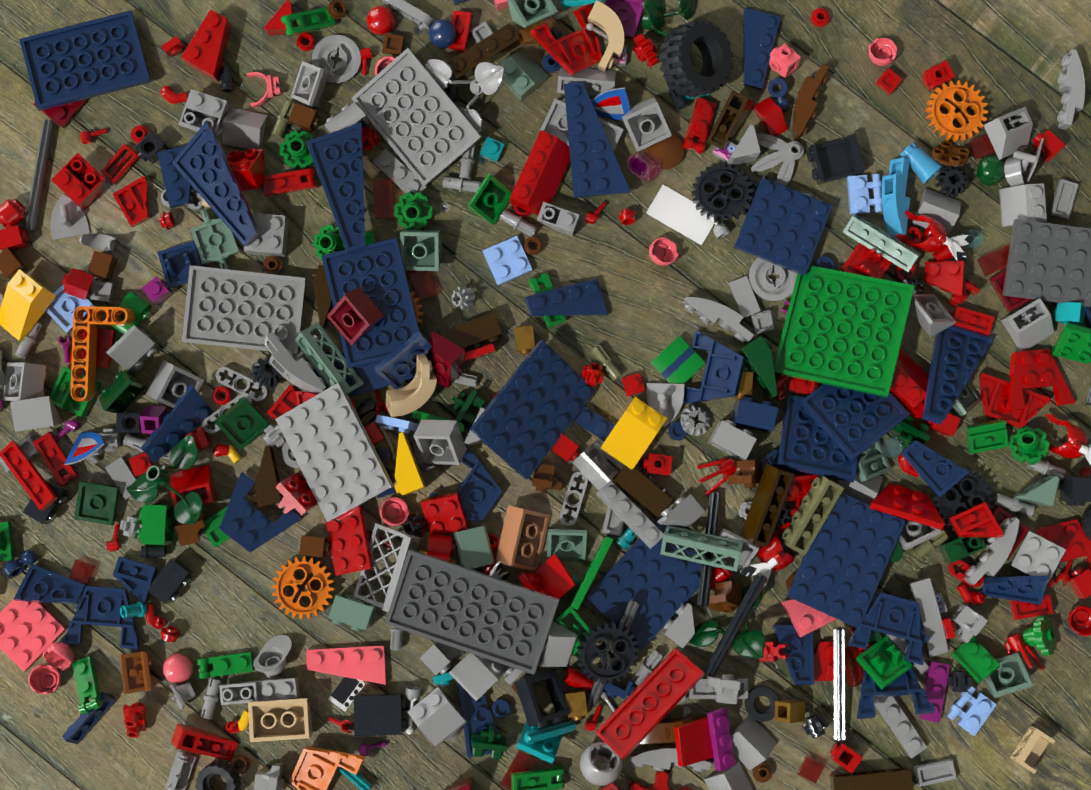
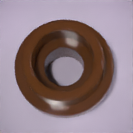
M333 0L328 4V13L332 18L341 19L345 16L346 6L342 1Z
M532 236L525 240L524 249L529 255H537L542 251L543 243L540 238ZM535 243L537 248L531 249L530 244Z
M269 256L265 259L263 267L268 274L276 275L281 272L283 263L277 256ZM271 262L276 263V266L274 268H270L269 265Z
M243 754L234 756L230 762L238 770L239 774L246 773L250 768V760ZM238 761H243L244 766L239 767Z
M762 762L753 768V776L758 782H767L772 777V769L767 763ZM762 769L766 770V774L764 776H760L759 774L760 770Z

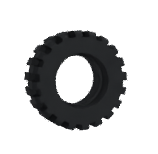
M696 20L678 25V27L670 30L669 34L664 38L665 43L661 45L660 50L662 54L659 55V61L662 62V66H660L661 72H664L665 76L663 77L666 82L670 83L669 86L673 90H677L676 92L680 95L694 97L716 92L726 84V79H729L731 75L730 69L733 68V51L731 52L730 50L731 43L727 41V35L720 31L721 28L716 24L713 25L710 21ZM692 44L698 47L702 55L703 67L700 74L695 71L690 60Z

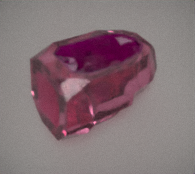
M639 153L630 155L627 161L630 172L646 182L653 181L661 170V166L657 161Z

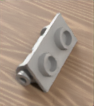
M177 751L165 789H186L196 760L195 756Z

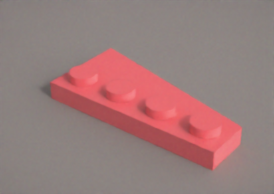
M794 599L782 602L800 638L837 620Z
M385 645L306 650L307 670L384 685L387 684Z

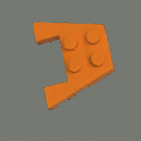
M305 746L289 782L297 790H328L338 766L356 775L365 757Z

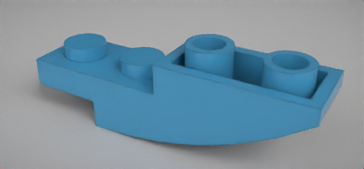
M905 157L890 160L889 174L882 178L884 220L888 233L894 237L899 234L906 235L908 218L904 212L909 211L910 198L905 196L910 159Z

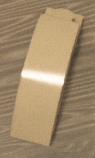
M596 0L588 16V22L603 29L608 37V47L598 65V69L605 72L607 68L611 69L615 61L613 55L621 58L624 48V30L616 13L605 4Z
M417 354L416 375L407 386L386 391V407L391 417L406 415L417 410L433 394L437 378L432 371V363L430 360H427L425 354Z

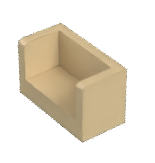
M1030 726L1010 759L1035 774L1037 771L1033 767L1048 743L1054 744L1056 741L1039 729Z

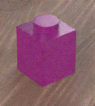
M158 276L142 287L151 301L158 306L173 295V292L167 287L166 283Z
M147 406L140 415L142 433L152 434L156 428L161 426L164 422L163 418L167 414V407Z

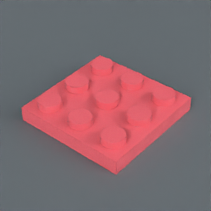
M13 599L0 613V649L23 671H27L43 654L46 648L54 643L67 628L41 602L15 601Z

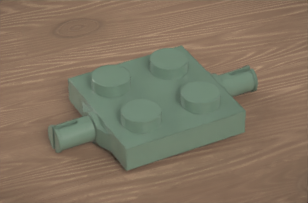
M202 210L201 214L204 222L190 229L202 264L207 265L219 262L221 269L230 270L226 259L240 253L235 236L220 218L211 219L209 210Z

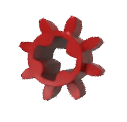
M362 127V150H372L373 145L378 146V132H375L372 127Z
M592 362L588 366L584 365L580 376L584 378L588 386H596L597 383L602 384L605 372L602 371L601 365Z

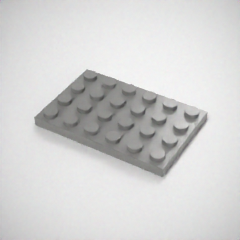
M409 48L403 51L351 98L423 186L428 185L482 138Z
M190 265L182 342L269 351L263 341L266 335L273 332L275 336L281 338L283 346L287 351L298 354L299 346L294 340L301 332L306 278Z
M341 382L275 419L327 522L336 519L394 486Z

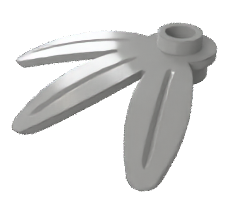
M757 133L759 145L777 150V152L766 155L758 160L751 167V171H764L783 162L777 175L776 183L786 187L793 174L795 160H798L803 155V146L796 141H791L787 144L775 136ZM795 147L797 149V153H793L791 148Z

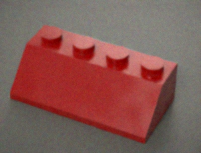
M540 130L510 196L511 205H516L518 208L525 211L528 210L530 213L538 216L543 202L552 203L570 162V150L566 143L558 137Z
M901 348L890 392L912 413L925 400L929 375Z

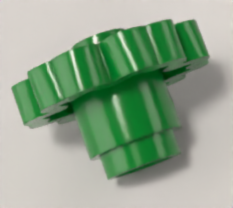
M292 131L285 135V142L280 143V155L284 157L286 165L293 169L299 166L302 169H306L313 165L314 162L306 144V141L314 139L311 134H308L306 131H302L300 134L297 131Z
M407 192L399 197L400 203L394 205V216L400 218L399 225L407 230L412 227L416 230L425 227L428 223L427 219H430L433 215V207L427 203L428 197L420 192L414 195L411 192ZM411 207L417 209L416 214L410 212Z
M329 224L321 227L320 233L314 236L313 246L317 248L316 256L321 260L322 255L346 250L338 227Z
M1026 426L1019 428L1017 435L1010 437L1009 449L1012 451V457L1017 462L1024 463L1026 461L1027 464L1034 465L1035 463H1040L1042 457L1048 455L1050 443L1047 441L1046 433L1040 428L1032 430L1031 427Z
M1036 616L1033 627L1023 631L1024 642L1031 647L1037 646V649L1041 650L1042 655H1054L1057 639L1053 623L1049 621L1048 616Z

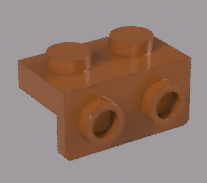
M146 651L119 655L124 694L150 691L151 686L154 685L153 675L149 673V666H151L150 655H147Z

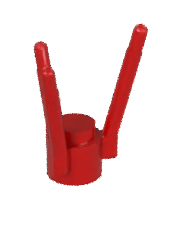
M723 458L718 461L697 465V469L720 465L718 466V471L698 480V483L705 482L720 474L725 476L705 492V496L716 490L728 480V476H732L736 472L737 466L732 458L728 460Z
M1021 633L1006 637L1007 643H1004L1007 650V656L1012 654L1011 649L1014 652L1021 651L1029 668H1033L1024 649L1026 648L1039 668L1044 670L1043 665L1029 645L1025 644Z

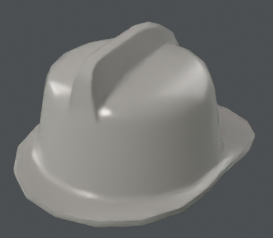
M277 635L268 640L254 660L253 666L255 669L266 674L268 678L281 673L286 667V657L292 647L291 639L286 635Z

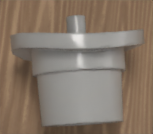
M189 682L176 687L173 684L170 685L174 694L171 700H176L180 710L184 709V704L188 700L196 697Z

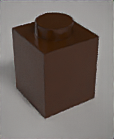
M295 103L288 121L292 126L313 132L314 128L318 127L320 118L316 110Z
M6 248L0 253V271L6 278L12 279L19 269L23 272L27 269L13 250Z
M94 251L88 273L93 275L94 279L98 281L112 280L118 259L112 255Z
M301 535L299 555L325 557V553H329L330 547L327 537Z

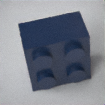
M743 397V399L735 402L731 422L735 423L736 426L767 433L774 431L778 408L773 407L774 403L765 401L754 403L755 399Z

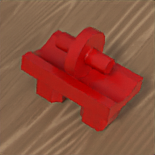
M140 702L134 703L131 706L124 704L123 714L127 737L139 738L140 732L147 730L146 707Z

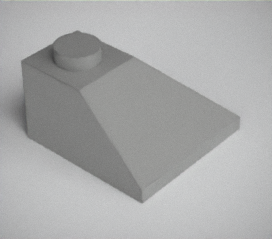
M654 97L637 104L622 117L637 152L672 136Z

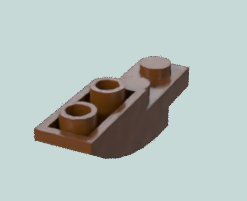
M823 63L814 79L808 76L805 78L797 95L792 119L793 138L796 140L800 135L804 137L809 128L806 125L808 120H813L818 112L815 109L818 104L815 102V99L820 90L817 88L820 83L824 84L829 76L826 73L829 66Z
M707 714L676 719L663 718L640 744L676 742L674 727L708 716Z

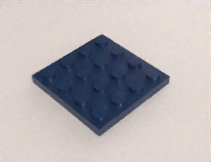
M761 178L734 248L805 276L833 205Z
M826 384L821 385L800 402V405L851 461L910 415L891 393H889L887 398Z
M788 394L785 402L777 467L854 482L858 457L851 461L800 405V402L804 399L803 397Z

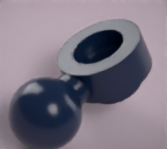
M775 78L770 81L768 91L771 96L777 98L776 104L785 113L790 108L789 100L784 98L787 84L784 80ZM776 84L781 85L779 92L774 90Z
M30 549L25 550L20 560H10L7 562L3 571L5 575L12 579L21 574L25 569V565H31L36 562V552Z

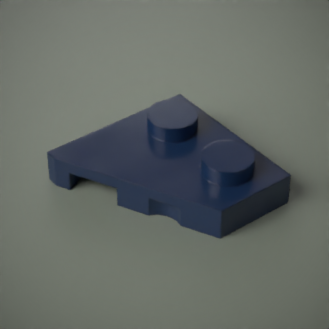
M119 556L113 576L137 596L140 602L146 603L149 595L147 589L154 580L157 567Z

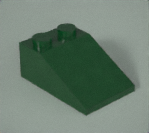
M760 336L741 348L737 354L746 358L745 366L749 372H753V378L769 400L777 396L773 357L770 350L772 347L766 338L763 339Z
M127 370L120 371L115 376V381L111 386L107 385L102 390L99 400L104 411L116 414L123 413L147 387L132 372Z

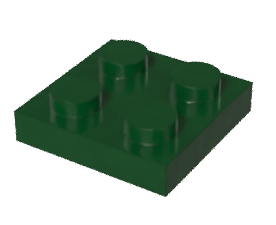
M245 396L215 420V424L240 450L270 425Z
M79 481L74 519L114 525L120 487Z

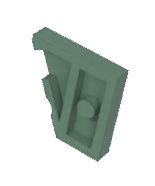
M879 440L859 455L857 459L856 470L861 482L892 470Z

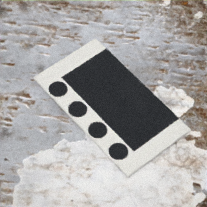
M344 677L328 700L343 711H346L353 702L354 696L361 691L365 683L363 680Z

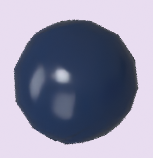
M436 20L429 29V39L438 48H448L454 43L457 28L448 20Z

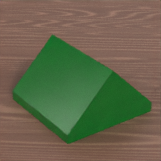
M488 173L469 202V211L494 225L510 201L512 192Z

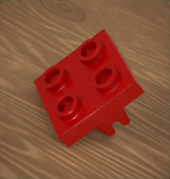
M858 243L840 270L842 272L881 279L892 262L882 257V254L876 253V250L869 249Z
M298 473L281 481L275 487L284 496L278 505L279 508L285 506L284 514L295 508L301 515H304L318 506L306 479Z

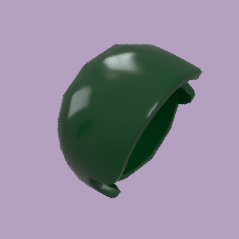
M995 155L983 157L977 165V179L986 186H995L1001 182L1005 176V163L1003 159L999 160L998 156Z

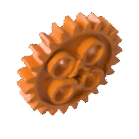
M960 80L955 85L950 81L948 86L943 83L941 89L937 87L934 90L935 93L929 96L932 100L926 102L930 106L925 109V112L930 113L926 119L932 120L928 126H935L933 133L939 131V138L946 135V141L952 137L953 142H956L958 138L963 142L966 137L971 139L973 134L977 135L979 133L978 129L984 127L982 123L987 121L984 115L989 111L983 108L988 103H982L985 96H978L981 90L973 91L975 85L969 88L967 87V81L963 85H961ZM953 95H958L961 102L956 101ZM940 107H944L947 110V114L941 113ZM967 108L973 111V116L967 113ZM953 121H957L960 124V128L954 127Z
M303 556L302 561H300L299 557H295V563L289 559V566L282 564L283 571H276L279 577H274L273 580L277 584L272 585L271 588L276 589L277 592L272 593V596H278L274 603H281L279 610L286 608L285 615L292 612V618H295L299 614V618L302 620L306 614L307 618L310 619L312 612L315 616H318V609L324 612L325 608L323 605H330L327 599L334 597L329 592L335 590L334 587H330V584L335 582V580H329L328 577L332 572H325L327 566L320 567L322 561H318L315 564L314 557L309 562L307 561V556ZM298 569H302L305 572V577L302 580L296 577ZM310 573H313V577L305 586L307 591L301 592L298 600L294 603V598L301 590L299 585L305 584ZM315 579L321 582L319 590H315L312 587V582ZM288 585L294 588L292 596L287 595L285 592ZM303 596L310 598L311 603L309 606L302 604Z

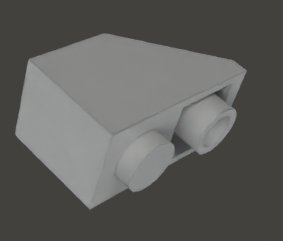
M543 202L537 221L555 231L573 237L579 220V214Z
M691 494L686 498L682 495L674 502L676 506L672 509L669 506L661 513L663 517L657 522L661 525L686 528L702 516L705 511Z
M682 603L675 612L677 614L673 620L669 619L663 627L665 629L663 633L682 649L695 634L692 606L689 603L685 605Z

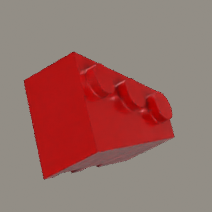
M210 9L181 56L187 65L217 82L219 81L220 68L223 64V55L231 29V24L227 18Z

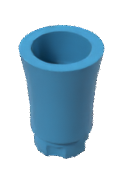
M914 142L907 146L900 154L902 158L910 159L909 167L918 176L923 185L943 167L942 164L934 160Z

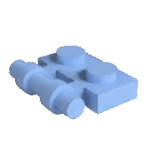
M880 174L872 175L873 182L867 181V175L847 177L850 215L869 214L870 206H875L876 213L883 212ZM868 189L874 190V199H869Z
M968 687V692H961L959 700L950 707L951 711L947 717L954 721L957 715L961 718L957 724L975 736L997 704L980 692L974 698L972 694L976 689ZM969 701L971 704L966 709V711L963 712L962 708L964 707L966 702Z

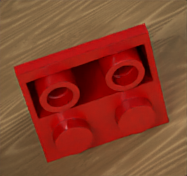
M252 148L247 151L238 152L235 150L230 152L227 160L241 191L258 189L265 179L264 150Z
M79 153L51 179L73 202L84 210L99 196L106 180Z
M210 465L171 473V486L185 497L190 492H195L202 498L203 506L218 502ZM171 491L175 509L176 504L182 499Z

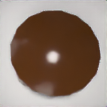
M674 134L647 147V157L654 168L662 170L672 169L682 161L684 155L683 144Z
M942 141L941 145L932 149L931 156L941 164L957 167L963 166L968 162L970 151L967 148L954 146L950 141Z

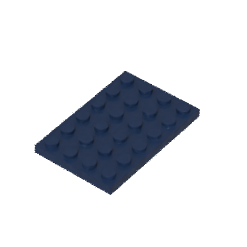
M131 11L19 39L36 106L39 111L151 82Z
M397 238L368 244L365 247L348 253L346 250L322 255L333 307L336 306L345 294L360 287L384 315L372 330L352 346L340 333L348 368L382 361L419 331Z
M540 340L470 430L521 477L528 480L560 438L561 433H564L596 390L592 386H588L587 382L585 383V380L546 342Z
M841 493L806 555L803 556L786 596L858 628L866 615L906 521L893 515L870 509V505Z
M660 515L653 524L664 534L667 525H661L657 522L663 517ZM638 538L585 596L610 621H614L616 626L621 622L630 599L638 601L639 607L629 632H633L634 638L638 641L636 645L641 650L657 635L668 620L676 614L675 612L680 608L681 604H685L699 588L702 564L661 555L663 538L651 550ZM667 542L666 549L674 551L678 549L673 543ZM688 547L685 549L690 555L697 553L694 548Z

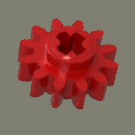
M642 34L634 37L633 41L636 44L634 52L642 63L645 61L649 67L657 64L656 54L658 51L650 38L646 40Z

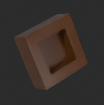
M385 33L382 53L399 56L402 53L404 36Z

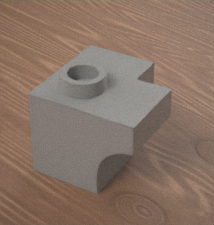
M963 604L960 605L950 618L958 628L956 637L965 643H968L973 635L977 636L988 621Z
M722 674V677L707 675V684L715 689L716 702L737 704L740 681L734 678V675Z
M274 763L270 771H258L255 774L254 790H283L285 779H282L283 763Z

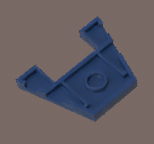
M695 331L692 348L709 351L701 388L685 387L683 405L738 396L746 358L699 331Z
M466 445L467 450L461 462L472 470L457 492L459 493L467 520L481 523L502 493V490L469 446ZM432 491L428 498L439 495Z
M241 472L219 529L251 553L299 522L301 517L291 510L286 514L283 513L276 523L271 521L243 499L256 482Z
M86 586L76 608L75 615L70 621L68 631L62 639V643L82 644L84 624L122 627L120 648L139 649L140 645L134 618H122L120 614L122 606L130 605L127 589Z
M878 593L847 645L866 650L871 630L908 640L904 661L923 665L919 603L885 593Z
M912 668L882 690L864 670L857 719L875 718L876 712L873 698L912 695L916 714L934 713L935 708L933 704H930L926 697L927 694L918 683L917 676Z

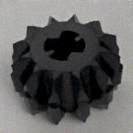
M946 166L945 169H940V175H937L935 178L940 181L936 183V187L942 188L939 193L946 191V197H949L951 194L954 197H957L959 193L962 194L965 191L964 187H967L969 184L964 181L968 178V175L962 174L965 170L962 168L958 171V166H953V168ZM950 178H953V179H954V180H953V181H955L954 184H951V183H950V182H951V181H949Z
M268 356L264 360L259 358L257 363L252 365L250 375L254 377L253 383H259V388L264 385L266 390H268L270 386L275 388L278 383L282 382V375L269 363Z

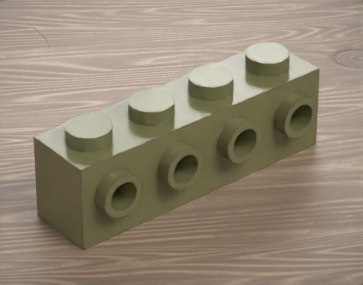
M818 475L813 480L808 494L804 496L800 508L794 513L789 527L783 532L781 541L789 548L806 555L844 488L831 479Z

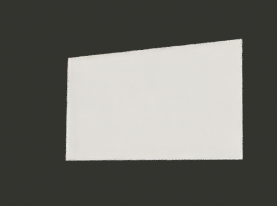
M662 185L646 214L700 245L703 244L714 225L711 218L707 220V214L700 215L701 209L696 210V203H693V201L665 185Z

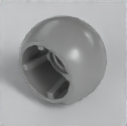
M596 742L589 745L583 751L580 758V770L583 776L594 785L604 786L614 782L622 770V759L604 742Z

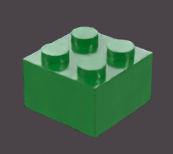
M143 505L139 513V518L142 520V528H139L138 532L141 544H174V506Z

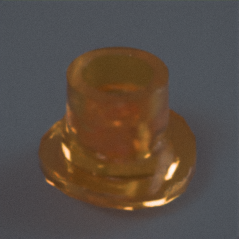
M538 23L518 30L522 46L535 44L537 47L541 46L530 33L533 28L539 26Z

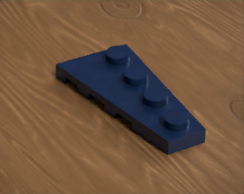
M744 8L743 86L762 90L771 57L770 53L773 49L781 17Z
M191 384L187 387L185 395L177 400L170 414L167 413L163 418L164 422L161 426L153 431L141 447L153 463H156L213 413Z

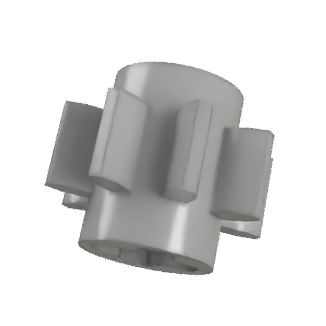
M463 285L453 290L452 302L455 307H461V310L469 309V306L474 305L475 293L471 288H466Z
M270 424L264 429L266 435L263 438L272 448L275 445L280 448L286 442L278 424L275 427Z
M103 429V433H99L105 443L102 446L103 451H115V447H120L121 436L120 433H115V429Z
M127 516V520H121L119 529L124 530V536L138 538L139 528H142V520L137 517Z

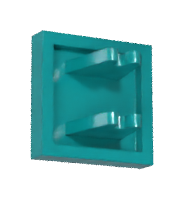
M526 720L516 748L541 760L553 763L563 734L528 744L524 739L526 732L538 728L537 725L529 728Z

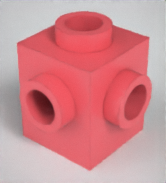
M784 43L779 48L776 47L772 50L769 65L773 71L779 73L785 79L798 69L801 57L793 48Z

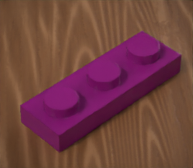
M929 661L924 690L935 711L929 714H919V718L940 723L950 665Z
M719 708L707 713L715 769L723 771L735 766L727 709Z

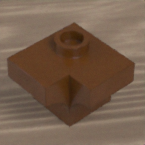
M737 461L736 472L732 476H728V484H744V488H756V484H759L762 476V461Z
M538 465L534 471L532 486L536 487V491L547 492V489L561 491L562 483L554 477L555 466Z
M204 510L200 519L193 525L182 524L175 518L174 529L181 546L200 542V529L205 527L206 521Z
M733 581L716 583L715 593L713 596H709L707 608L717 612H734L742 602V585Z

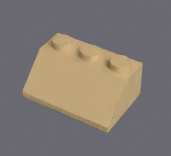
M308 698L248 702L250 742L305 739L313 735L312 715Z

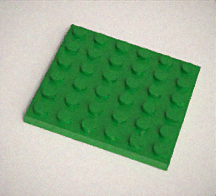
M809 265L805 276L797 273L774 364V373L888 398L915 285Z

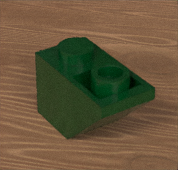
M959 536L949 539L938 546L945 563L956 562L987 548L982 537Z

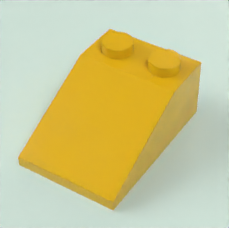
M19 269L7 285L0 308V325L22 342L55 299L56 295L35 278Z
M634 397L600 448L633 470L667 418Z
M404 432L399 433L395 468L396 481L393 482L396 492L401 493L402 496L427 488L407 435Z

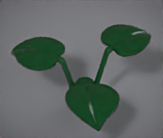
M647 0L642 4L647 13L642 19L643 28L654 30V33L666 36L668 33L660 30L665 25V17L682 14L685 20L690 19L695 13L696 0H678L680 10L666 14L665 0Z
M192 435L186 436L173 448L169 461L175 466L167 467L163 465L162 468L151 466L147 472L139 476L133 484L126 488L134 499L142 503H151L159 495L158 487L161 485L167 487L182 499L176 504L174 509L176 520L182 524L191 525L195 524L202 515L203 500L195 492H190L185 497L167 483L169 481L167 470H177L179 467L187 470L196 463L199 454L194 437Z
M750 586L742 588V600ZM763 590L760 592L751 610L760 603ZM745 619L743 623L745 631L738 632L733 641L734 651L738 655L748 658H763L765 635L761 631H749ZM704 621L695 627V634L689 640V644L698 647L709 646L717 640L718 633L724 635L725 631L718 629L719 623L717 621Z

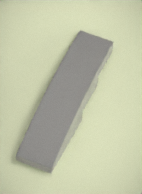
M930 578L909 583L914 596V602L919 603L921 628L930 638L925 643L929 657L948 652L945 632Z

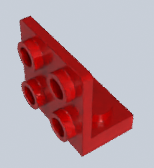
M555 554L535 572H523L518 577L525 588L558 598L559 600L576 586V582L558 555Z

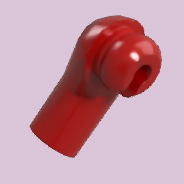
M163 86L160 92L162 98L170 104L187 102L188 99L187 92L176 94L169 86Z
M780 375L775 380L777 396L774 398L776 400H783L786 393H784L783 385L790 379L789 376Z
M900 454L898 456L900 469L905 473L918 477L919 474Z
M965 583L956 587L965 603L973 605L984 603V594L970 592Z
M154 604L146 605L147 623L155 629H162L166 625L165 619L155 613Z

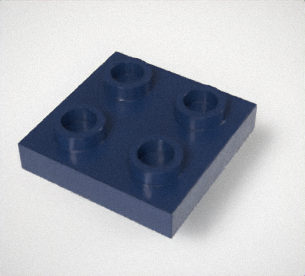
M195 241L157 252L169 289L188 284L190 265L203 267Z

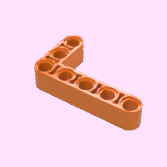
M80 306L75 309L73 313L71 396L75 401H90L95 395L97 325H130L135 319L132 310L121 307ZM85 311H87L88 317L86 320H84L83 314ZM103 312H106L107 317H106V319L103 321V320H102V313H103ZM122 312H124L126 316L123 321H121L120 315ZM86 330L87 337L86 339H83L82 334ZM85 349L87 355H86V357L83 359V357H82V352H83V350ZM83 369H85L86 376L84 378L81 376V371ZM82 388H84L85 390L84 397H82L80 393Z

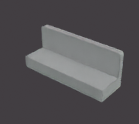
M561 66L559 68L557 93L564 94V84L583 82L588 95L596 97L607 90L614 89L616 71L606 70L604 72L600 69L587 68L570 76Z

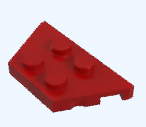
M983 372L979 374L983 415L996 420L1005 419L1006 424L1022 428L1040 409L1051 401V398L1024 389L1022 392L1026 408L1006 411V404L1009 402L1007 392L1008 388H1010V383Z
M890 483L871 502L869 507L873 510L940 530L945 525V522L927 494L907 489L900 485Z

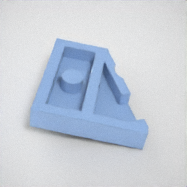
M377 415L376 418L377 423L383 424L382 428L394 430V427L399 428V432L408 434L410 431L416 432L419 425L410 421Z

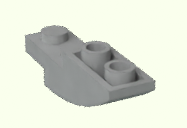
M1074 49L1067 55H1064L1061 64L1064 66L1063 72L1060 73L1058 78V84H1060L1058 91H1062L1064 94L1061 99L1063 107L1058 114L1057 121L1059 122L1058 128L1063 130L1072 125L1074 113L1077 114L1083 109L1085 100L1083 67L1079 55Z
M686 297L682 302L685 304L684 308L692 314L694 312L700 316L699 319L704 324H711L713 326L718 320L720 322L719 325L724 330H731L735 333L734 337L742 343L744 341L748 343L754 336V334L739 324L743 316L727 306L697 297Z
M273 332L266 335L263 343L272 354L269 363L284 378L300 389L310 393L319 394L326 389L324 381L316 376L309 362H305L303 358L295 361L293 353L287 351L279 336H275Z
M1007 518L1000 524L1001 530L1004 533L1003 537L987 538L988 542L985 545L990 551L983 553L979 558L980 562L976 566H971L966 571L967 575L963 579L968 584L975 585L985 573L988 576H994L1002 567L1016 540L1019 520L1017 518Z
M298 677L247 681L219 686L221 705L300 697Z
M674 745L651 747L635 752L630 756V760L634 762L635 766L645 767V765H650L657 771L664 772L665 769L670 770L671 762L674 763V766L680 767L678 766L677 750ZM707 759L688 766H692L695 771L704 772L705 769L710 770L711 761Z

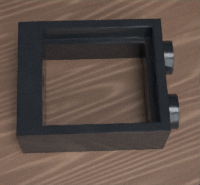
M556 669L527 676L514 682L529 728L536 725L538 729L548 726L549 721H552L553 724L564 721V716L570 714ZM546 682L556 712L544 717L541 716L531 686Z

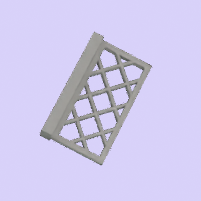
M375 523L369 546L376 575L369 578L368 569L362 570L353 597L389 612L408 550L416 551L420 538L380 523ZM380 529L384 530L387 539L380 541L378 537ZM400 536L403 538L401 546L396 548L393 538ZM389 541L393 551L386 554L382 545ZM379 548L382 557L375 560L373 551ZM395 554L397 561L391 567L387 557ZM384 560L387 569L380 573L377 563ZM389 572L391 581L385 585L382 575ZM378 578L382 588L375 591L371 581ZM367 584L371 594L364 596L361 594L363 586ZM381 591L386 596L384 603L379 602L376 595Z

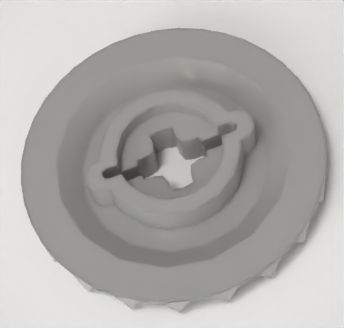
M331 35L322 39L315 46L312 54V65L330 71L327 81L339 84L347 82L358 72L361 66V54L357 45L350 38L342 35ZM339 51V58L342 61L337 62L335 66L332 58H336Z
M760 258L753 262L749 270V281L754 293L760 298L767 301H779L793 293L797 273ZM772 268L775 275L779 277L775 280V283L772 282V279L768 278L772 274Z

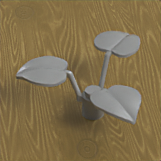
M440 59L428 60L426 69L443 90L448 87V83L470 84V90L476 96L467 104L466 109H459L479 133L482 128V118L475 109H470V107L481 97L482 93L491 95L499 89L504 77L505 67L490 62H482L475 69V80H451L453 71L449 64Z

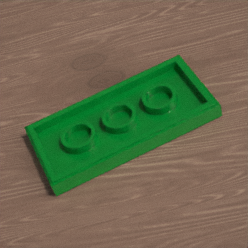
M604 536L570 603L572 608L578 610L613 539Z

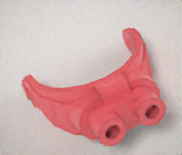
M259 72L247 73V77H261L267 83V91L264 97L258 102L250 103L251 107L255 108L263 105L269 98L281 94L280 87H277V84H280L279 76L272 77L271 75H264Z

